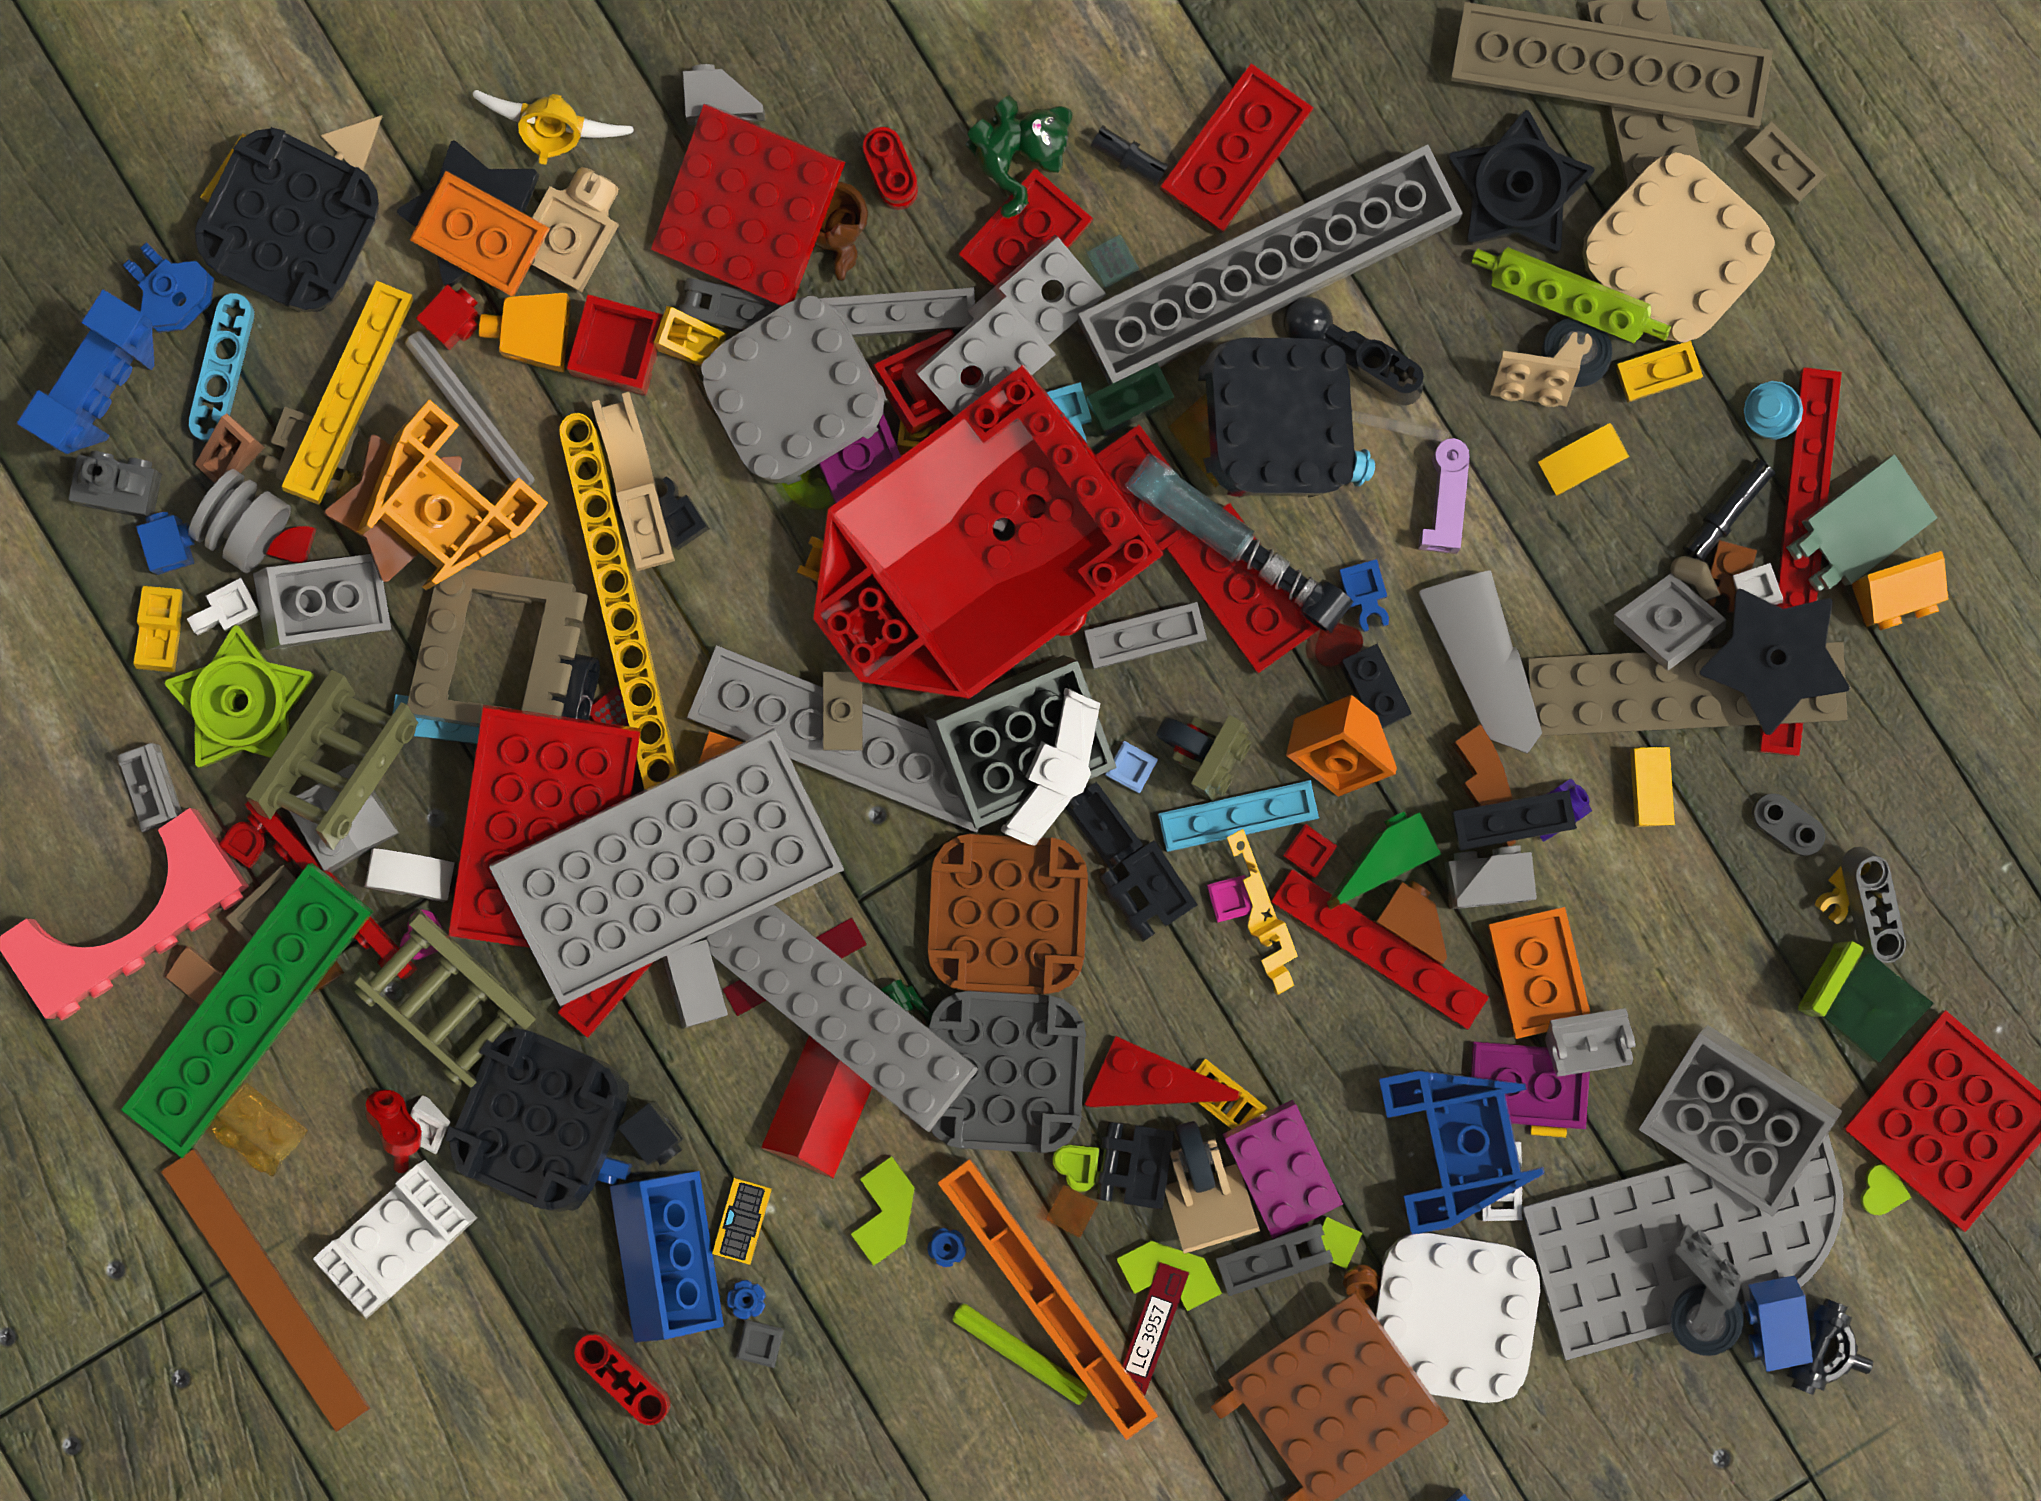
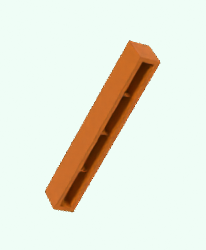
M971 1158L938 1182L940 1187L1126 1440L1156 1419L1158 1414Z

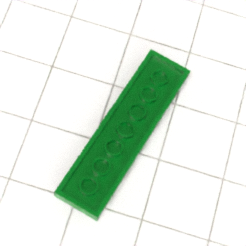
M313 863L308 864L121 1110L173 1152L184 1158L199 1141L374 911Z

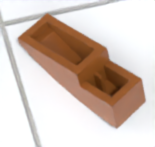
M1481 724L1451 744L1473 775L1461 786L1475 807L1512 801V794L1504 767L1492 741ZM1516 840L1501 844L1503 847H1509L1515 844Z

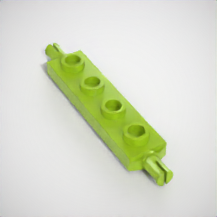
M1507 247L1499 256L1477 248L1473 256L1472 264L1492 271L1491 286L1629 342L1635 343L1644 332L1666 341L1670 333L1671 325L1650 318L1651 304Z

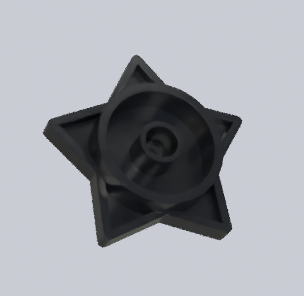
M1525 110L1496 145L1453 152L1448 157L1450 165L1472 197L1467 234L1468 245L1516 235L1554 254L1559 253L1561 249L1563 206L1595 171L1594 167L1555 152L1546 142L1529 110ZM1515 182L1523 184L1525 193L1514 191L1511 185Z
M453 140L449 145L436 185L399 207L397 213L411 225L417 227L445 171L454 174L524 213L539 179V173L535 169H488L458 142ZM437 255L442 282L445 286L448 284L450 287H453L470 274Z
M1737 589L1735 592L1732 637L1699 670V674L1742 692L1763 732L1767 735L1772 734L1801 699L1847 692L1850 689L1849 684L1826 649L1832 600L1826 598L1782 609L1746 590ZM1776 649H1780L1785 653V661L1780 665H1775L1770 659L1771 653Z

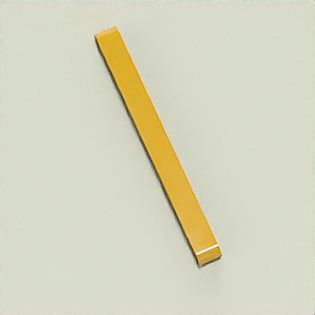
M573 413L566 416L561 422L560 438L629 727L641 728L642 731L645 725L654 723L659 725L661 729L659 740L653 744L643 743L640 732L637 760L644 790L661 783L653 781L650 777V768L654 763L658 761L668 763L670 774L667 779L679 774V769L599 434L593 422L586 415ZM577 424H584L589 428L587 438L581 442H573L569 439L570 430ZM587 461L595 462L598 466L596 475L589 480L580 479L578 476L579 467ZM594 499H603L607 503L606 511L600 517H591L587 514L588 504ZM604 536H611L616 541L615 549L608 555H600L596 551L597 541ZM614 573L623 575L625 584L620 591L616 593L606 591L605 581L609 575ZM621 611H629L634 616L632 626L627 630H617L614 626L615 616ZM631 648H637L643 654L641 664L635 668H627L623 664L624 653ZM639 686H647L652 692L650 702L644 706H636L632 702V693Z

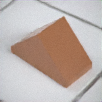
M226 413L219 420L195 465L216 483L218 479L231 469L241 473L265 447Z

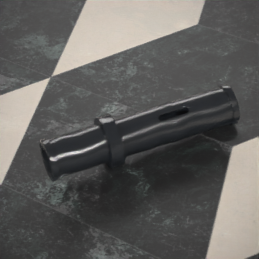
M1758 458L1753 461V464L1712 513L1709 512L1703 518L1704 523L1688 543L1683 546L1684 551L1688 555L1698 547V551L1692 558L1704 561L1719 540L1729 535L1732 531L1730 527L1766 483L1775 475V471L1770 466L1760 473L1766 463Z

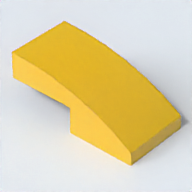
M1609 423L1540 460L1538 463L1556 496L1630 456L1613 425Z
M152 586L142 587L137 617L139 633L133 663L136 669L175 672L182 615L183 592L181 589Z

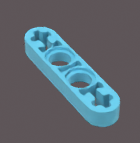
M238 293L225 295L219 300L216 307L189 416L190 431L195 437L204 442H208L215 428H209L207 434H204V429L198 425L200 419H207L210 410L209 407L202 406L203 400L214 405H223L221 411L213 407L211 417L217 424L226 413L230 416L254 320L252 304ZM236 302H239V307L245 311L244 316H237L234 323V328L237 331H241L240 336L230 331H220L222 325L230 329L232 318L226 313L227 308H234ZM231 339L237 346L236 353L232 358L222 360L216 354V347L221 340ZM215 376H221L227 382L226 392L219 397H212L207 392V383Z

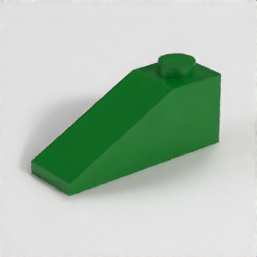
M1404 811L1384 821L1387 829L1373 837L1327 901L1330 910L1441 855L1420 812L1408 818Z

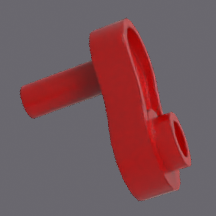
M393 1090L376 1091L366 1100V1119L378 1131L383 1148L393 1155L394 1171L405 1173L409 1169V1156L417 1152L421 1146V1127L407 1112L404 1098L399 1093Z

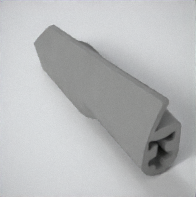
M1491 570L1422 589L1419 592V596L1471 705L1490 740L1528 754L1541 736L1542 731L1519 652L1516 647L1512 646Z

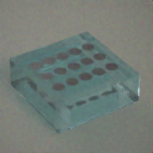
M1121 234L1087 252V257L1104 288L1139 270Z

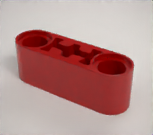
M591 1332L578 1341L574 1351L577 1363L638 1422L644 1425H655L668 1414L671 1403L667 1392L611 1338L601 1332ZM588 1341H598L604 1347V1357L601 1361L594 1362L586 1357L584 1347ZM613 1355L618 1360L612 1366L620 1373L628 1370L631 1373L628 1381L635 1389L641 1382L646 1386L635 1396L633 1402L628 1396L634 1391L627 1384L618 1387L615 1384L617 1375L609 1368L603 1374L599 1370L611 1360ZM647 1395L657 1397L662 1406L660 1414L656 1416L645 1414L641 1408L642 1398Z

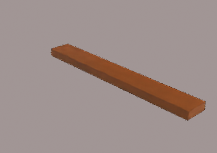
M197 1149L191 1150L184 1158L178 1159L162 1170L161 1173L336 1432L371 1409Z

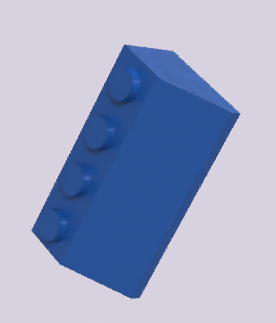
M700 1171L610 1186L634 1343L665 1340L724 1327Z

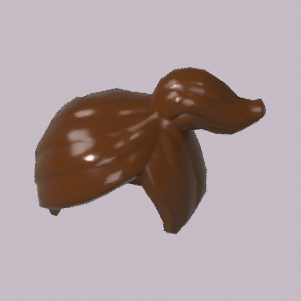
M838 182L815 243L824 249L834 250L833 267L839 281L845 280L846 273L856 264L858 251L854 242L867 225L868 218L866 202L861 193L852 185Z

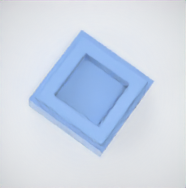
M1124 741L1114 758L1117 768L1108 771L1105 776L1140 794L1158 759Z

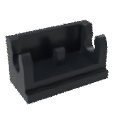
M1097 781L1082 794L1073 798L1065 807L1110 870L1142 847L1141 841Z

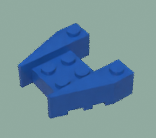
M104 289L81 322L90 331L51 392L47 396L38 390L17 422L18 425L65 454L98 444L109 438L110 435L93 425V422L96 418H102L108 411L112 402L109 397L117 385L122 386L129 378L133 369L130 364L133 360L150 370L155 366L152 321Z
M1416 1071L1379 1079L1387 1118L1424 1110L1427 1112L1442 1187L1404 1195L1412 1235L1450 1228L1545 1173L1544 1167L1521 1171L1505 1094L1526 1090V1083L1428 1071Z

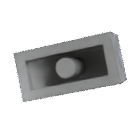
M700 64L692 66V71H683L685 115L689 126L697 124L703 104L712 105L750 122L765 121L763 105L724 70L715 69V66L711 64Z

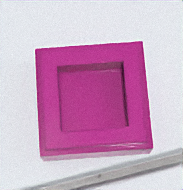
M1245 875L1207 885L1217 923L1250 914L1252 904L1243 880L1246 878Z

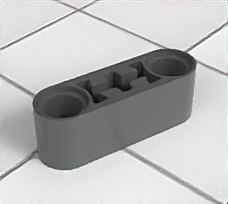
M1854 847L1844 855L1841 867L1858 943L1866 952L1879 961L1891 963L1903 955L1906 948V940L1890 868L1883 858L1869 849ZM1867 862H1871L1868 872L1861 876L1862 867ZM1887 934L1885 942L1877 947L1879 938Z

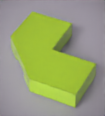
M893 1156L860 1179L882 1209V1212L851 1233L873 1266L904 1245L907 1239L915 1187Z
M1150 1240L1116 1258L1134 1294L1152 1285L1160 1262L1189 1272L1181 1295V1300L1187 1311L1222 1294L1204 1257L1191 1253L1184 1254L1182 1250Z

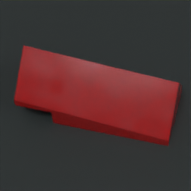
M809 1035L761 1149L834 1179L873 1087Z

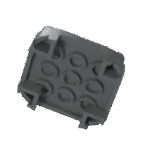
M979 991L955 993L939 1003L932 1014L929 1030L977 1067L978 1071L932 1127V1133L946 1145L961 1149L1045 1153L1056 1151L1069 1143L1079 1130L1082 1118L1086 1031L1084 1021L1077 1009L1064 999L1050 995Z

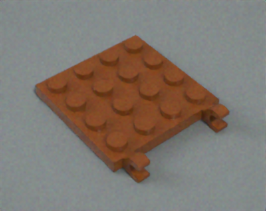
M1357 1290L1231 1375L1228 1381L1233 1389L1215 1400V1404L1211 1406L1219 1419H1222L1242 1403L1246 1405L1302 1485L1283 1498L1284 1501H1334L1449 1423V1419Z

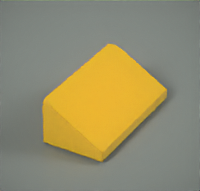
M1670 747L1630 749L1635 827L1675 825Z

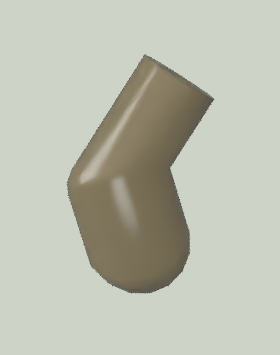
M1688 556L1677 557L1673 560L1670 568L1671 574L1683 582L1695 585L1699 596L1705 602L1720 596L1709 567L1705 562Z

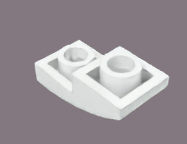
M373 848L364 887L397 895L409 894L445 902L448 900L454 862Z

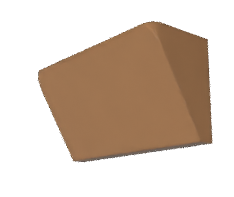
M187 946L176 960L166 978L201 1005L223 977L224 973L194 948Z

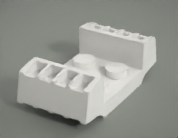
M426 1160L415 1165L395 1183L396 1187L341 1237L331 1241L313 1258V1261L365 1319L370 1317L387 1300L395 1295L477 1219Z

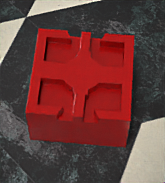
M588 294L567 370L573 377L646 396L652 377V369L657 359L658 350L654 340L663 314Z

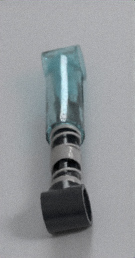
M1147 454L1126 482L1125 487L1148 505L1158 508L1232 563L1235 559L1237 561L1241 559L1247 563L1248 569L1254 568L1258 571V576L1261 579L1263 578L1270 585L1276 584L1275 589H1283L1289 594V599L1295 598L1294 602L1301 607L1299 612L1302 616L1321 630L1331 634L1353 604V600L1330 582L1322 579L1318 583L1312 577L1307 579L1301 574V569L1296 571L1289 566L1290 561L1285 560L1278 553L1274 555L1273 549L1267 550L1259 544V539L1253 540L1255 532L1253 529L1188 484L1171 467L1157 457Z

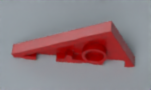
M1115 1036L1085 1105L1091 1108L1203 1102L1218 1103L1237 1101L1240 1098L1241 1092Z

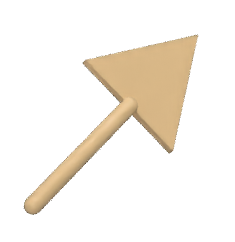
M382 115L323 134L321 137L337 152L334 156L339 160L344 159L349 165L364 170Z

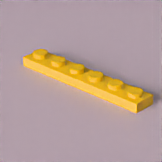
M376 281L282 484L283 491L320 505L413 302L412 294Z

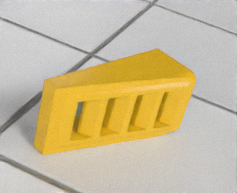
M1204 1059L1195 1072L1207 1076L1210 1072L1215 1076V1081L1223 1082L1226 1086L1241 1092L1239 1100H1237L1227 1114L1221 1111L1226 1102H1218L1214 1105L1210 1102L1199 1103L1231 1130L1264 1114L1267 1110L1264 1104L1207 1059ZM1248 1102L1253 1107L1238 1125L1233 1119Z

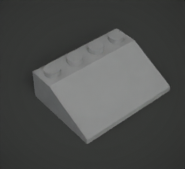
M1707 1025L1698 1034L1639 1130L1774 1217L1837 1121L1842 1110Z

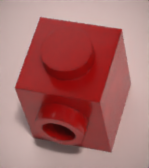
M447 284L416 319L450 351L460 339L464 342L475 333L479 327L477 321L481 316L474 309L478 302L461 287L456 292Z

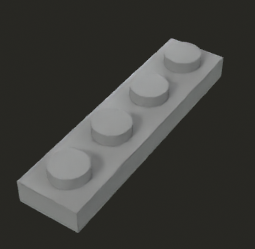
M974 288L819 298L821 301L831 305L847 321L845 324L853 337L934 332L947 329L963 330L974 320L968 313V310L975 304Z

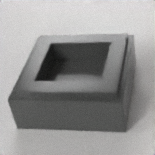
M746 1319L736 1359L775 1368L784 1328Z

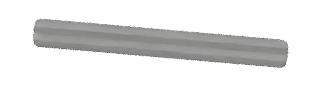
M417 331L409 336L405 341L406 346L508 479L512 482L519 477L528 486L532 485L535 481L533 475L424 333Z

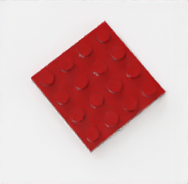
M703 104L651 250L783 306L794 301L845 161L717 107Z
M1942 1010L1842 1129L1883 1165H1886L1898 1175L1904 1183L1959 1230L1966 1232L2041 1143V1091L1949 1012Z

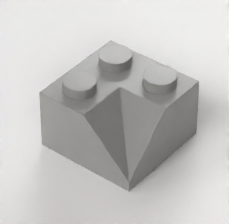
M353 763L336 774L350 779L358 765ZM319 783L297 797L328 812L340 793ZM373 790L353 820L348 835L339 841L334 850L327 848L315 831L318 824L290 811L324 871L331 873L399 834L375 790Z
M1509 846L1492 850L1493 856L1488 858H1478L1477 851L1454 853V861L1445 863L1449 909L1536 900L1532 852L1521 853V846Z

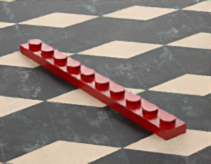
M1803 367L1800 372L1798 396L1802 401L1803 415L1793 436L1777 580L1783 596V603L1776 606L1782 609L1817 601L1818 592L1815 591L1808 579L1820 571L1821 551L1818 548L1809 557L1805 558L1802 556L1794 560L1786 547L1808 532L1802 521L1828 502L1842 372ZM1803 723L1780 724L1770 735L1765 734L1761 728L1758 752L1793 757L1800 756Z

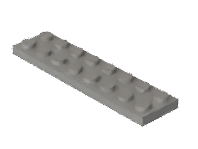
M716 645L687 716L688 719L743 741H748L775 728L791 760L978 833L979 828H974L937 752L929 729L863 704V751H824L823 687Z
M774 904L695 941L707 940L713 957L928 1132L978 1071L977 1067Z

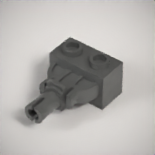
M91 451L90 457L77 456L69 501L79 506L146 518L155 512L162 474L151 468L152 462L129 458L128 464L120 463L114 459L112 454Z

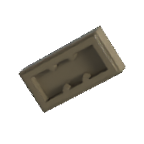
M823 672L824 751H863V682H860L853 672Z

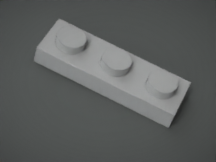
M1197 602L1084 631L1094 670L1207 641Z

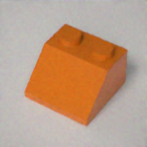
M1349 695L1294 718L1286 756L1338 797L1396 774L1397 766L1378 716L1354 696Z

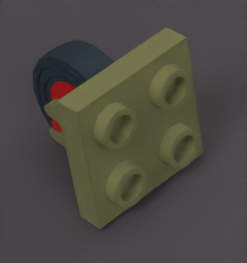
M1228 715L1221 730L1196 717L1187 725L1166 717L1156 734L1159 739L1174 748L1173 761L1197 773L1191 784L1201 796L1213 802L1218 794L1223 796L1226 793L1233 779V775L1229 774L1236 760L1240 762L1244 760L1252 744V741L1248 740L1250 732L1243 721L1231 715Z

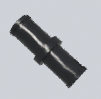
M1102 125L1090 145L1091 148L1097 149L1120 163L1118 166L1120 169L1125 171L1128 168L1153 183L1154 186H1157L1168 167L1167 163H1163L1140 149L1139 146L1141 144L1133 141L1130 143L1107 129L1104 125Z

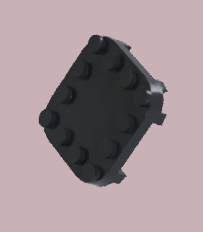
M273 127L271 129L256 130L245 137H241L233 147L234 151L201 218H198L195 230L198 252L206 265L218 274L290 309L301 312H320L332 304L342 292L376 223L380 208L377 189L369 175L359 167L349 165L287 134L284 130Z
M1244 337L1217 345V348L1210 353L1205 364L1200 366L1198 381H1206L1211 455L1203 460L1206 473L1212 472L1219 485L1228 490L1227 495L1239 498L1247 495L1308 496L1310 498L1336 491L1342 485L1351 482L1355 458L1350 377L1345 362V353L1342 348L1335 345L1331 346L1325 341L1316 339Z
M513 1028L511 1031L500 1034L494 1042L487 1040L479 1053L485 1055L476 1076L477 1083L471 1088L456 1127L448 1126L445 1141L450 1143L451 1157L457 1165L455 1169L465 1177L473 1178L533 1205L532 1207L556 1212L577 1210L592 1191L623 1118L629 1092L628 1082L620 1076L616 1069L604 1061L541 1034Z

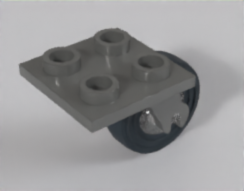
M1687 1224L1682 1228L1674 1251L1703 1283L1687 1288L1677 1297L1671 1311V1327L1678 1342L1690 1352L1703 1356L1718 1355L1731 1348L1738 1340L1742 1331L1743 1312L1737 1300L1742 1282L1739 1280L1740 1274L1735 1266L1727 1259L1722 1261L1712 1251L1714 1246L1706 1234L1701 1230L1695 1232Z

